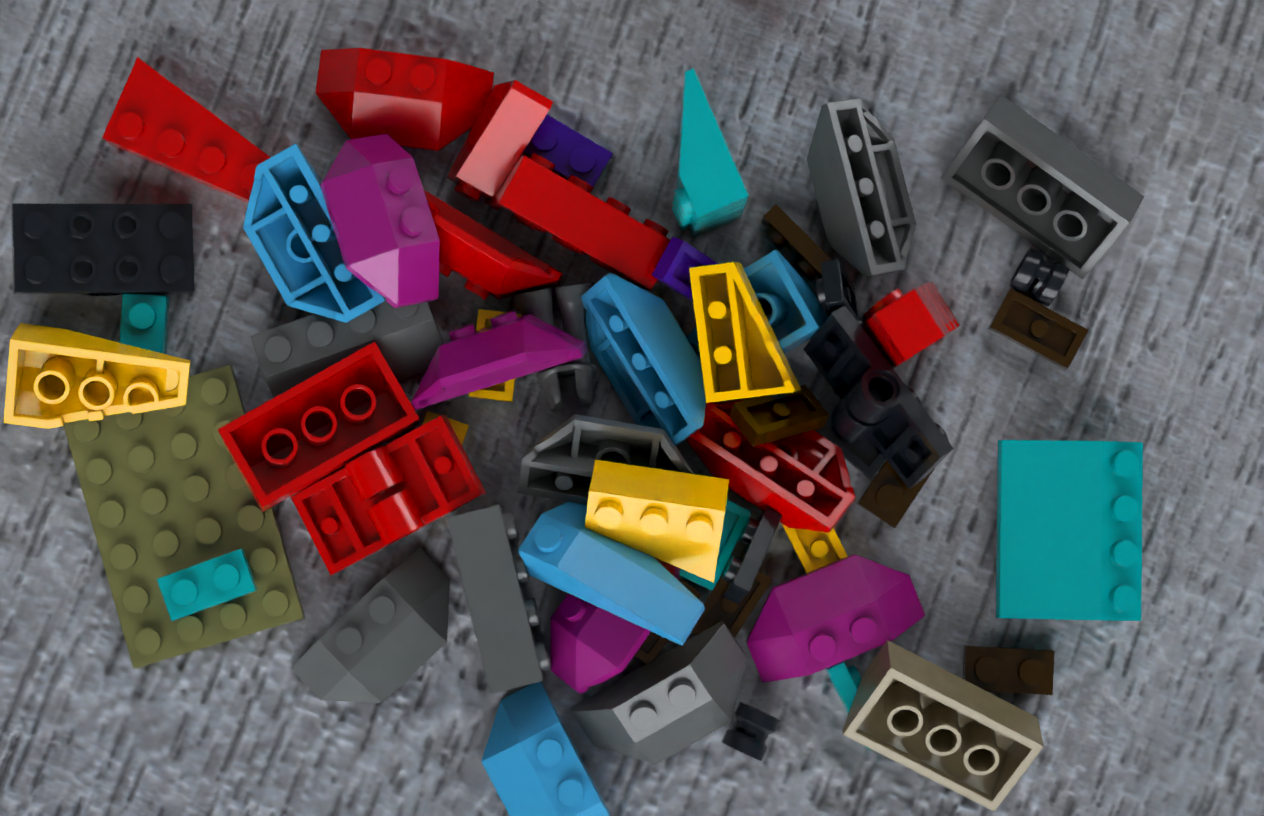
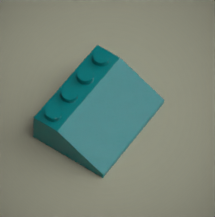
M694 68L686 71L684 77L676 189L674 190L675 195L673 196L674 201L672 202L673 207H671L680 230L689 229L692 238L740 219L749 197Z
M998 440L996 618L1141 621L1143 442Z

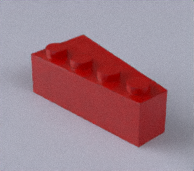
M138 57L102 137L106 142L118 149L246 203L249 202L256 166L271 158Z
M532 153L530 158L520 156L496 196L485 200L484 204L497 211L500 207L511 210L515 213L514 217L517 219V222L528 228L535 229L541 233L547 231L553 234L552 239L561 246L580 255L586 253L591 256L589 259L591 262L642 289H653L657 279L652 276V273L670 242V239L666 238L669 231L652 220L645 219L642 224L628 216L631 208L614 198L608 197L606 202L595 197L591 194L594 187L576 176L570 175L568 180L553 172L556 165L535 153Z
M932 281L914 288L905 295L898 288L877 301L868 312L863 314L867 319L864 323L867 335L877 348L890 358L894 368L960 326V323Z

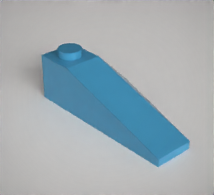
M778 250L772 251L744 269L784 354L811 339L828 317L812 288ZM695 326L686 338L700 359L697 327Z
M567 502L540 515L518 549L530 576L683 646L705 607L665 567L648 554L585 528L587 506L584 504Z

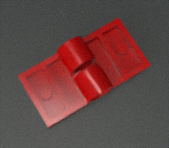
M445 414L438 416L385 446L376 448L346 464L343 469L291 496V499L330 575H334L486 494V491Z

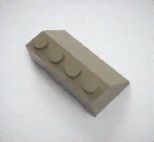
M889 640L885 642L863 673L842 730L844 736L994 812L1044 747L1038 717Z

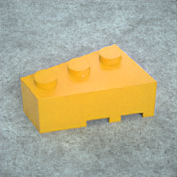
M730 262L689 268L706 403L800 391L801 388L741 263Z
M595 459L589 489L585 528L714 583L729 479Z

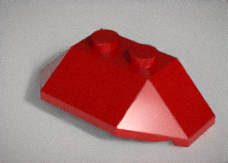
M366 48L321 50L315 93L350 139L388 134L401 147L439 152L473 127L493 89L494 72L436 57Z
M424 190L440 240V274L448 278L453 271L467 280L463 286L465 289L485 301L489 294L497 299H503L514 294L559 285L563 279V274Z
M744 400L706 403L704 426L689 436L686 441L711 474L717 478L729 479L728 488L764 511L767 507L781 514L780 522L788 528L830 533L855 501L856 497L851 486L842 448L814 430L752 447L729 416L733 404Z

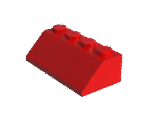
M374 341L217 430L260 509L264 512L340 469L354 459L414 427L420 418Z

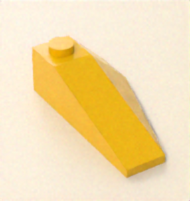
M20 323L10 339L3 423L50 429L61 427L64 423L86 419H89L90 422L102 420L105 416L126 412L137 414L186 405L191 360L68 329Z

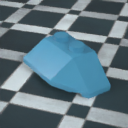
M295 143L257 165L243 229L287 306L348 323L386 300L384 296L369 288L346 269L320 187L322 180L299 146Z
M612 273L605 275L581 296L583 308L586 309V326L591 351L635 424L664 429L673 444L677 446L704 426L706 398L701 361L663 299Z
M542 682L530 684L501 699L481 762L509 816H612Z

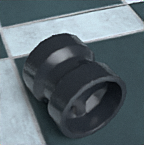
M1030 247L1017 267L1009 286L1020 292L1027 290L1033 293L1036 301L1048 307L1061 289L1070 268L1059 262L1052 264L1044 260L1043 253Z
M740 702L735 711L737 720L733 728L726 731L722 743L762 761L767 750L765 744L767 737L776 731L780 720L753 706ZM744 729L756 734V737L743 732Z

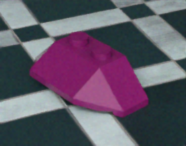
M388 134L346 140L320 184L346 269L369 288L386 298L385 301L394 308L436 300L439 297L440 240L414 158Z
M515 311L491 318L492 326L475 331L473 324L448 332L450 339L438 347L412 400L413 408L417 410L582 358L588 352L586 343L531 314L517 318Z
M852 554L772 587L753 629L746 639V644L762 683L808 676L884 645L887 640L893 641L922 619L925 613L909 574L857 554Z
M655 558L679 581L680 568ZM568 593L551 616V671L575 691L582 694L588 691L590 686L600 684L621 673L651 631Z

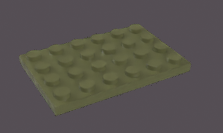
M230 364L189 376L186 405L137 414L126 412L105 416L102 420L89 422V419L64 423L63 425L133 669L306 618L274 507L262 512L217 430L246 414L233 366ZM244 549L258 589L257 591L171 621L157 582L158 578L235 550Z

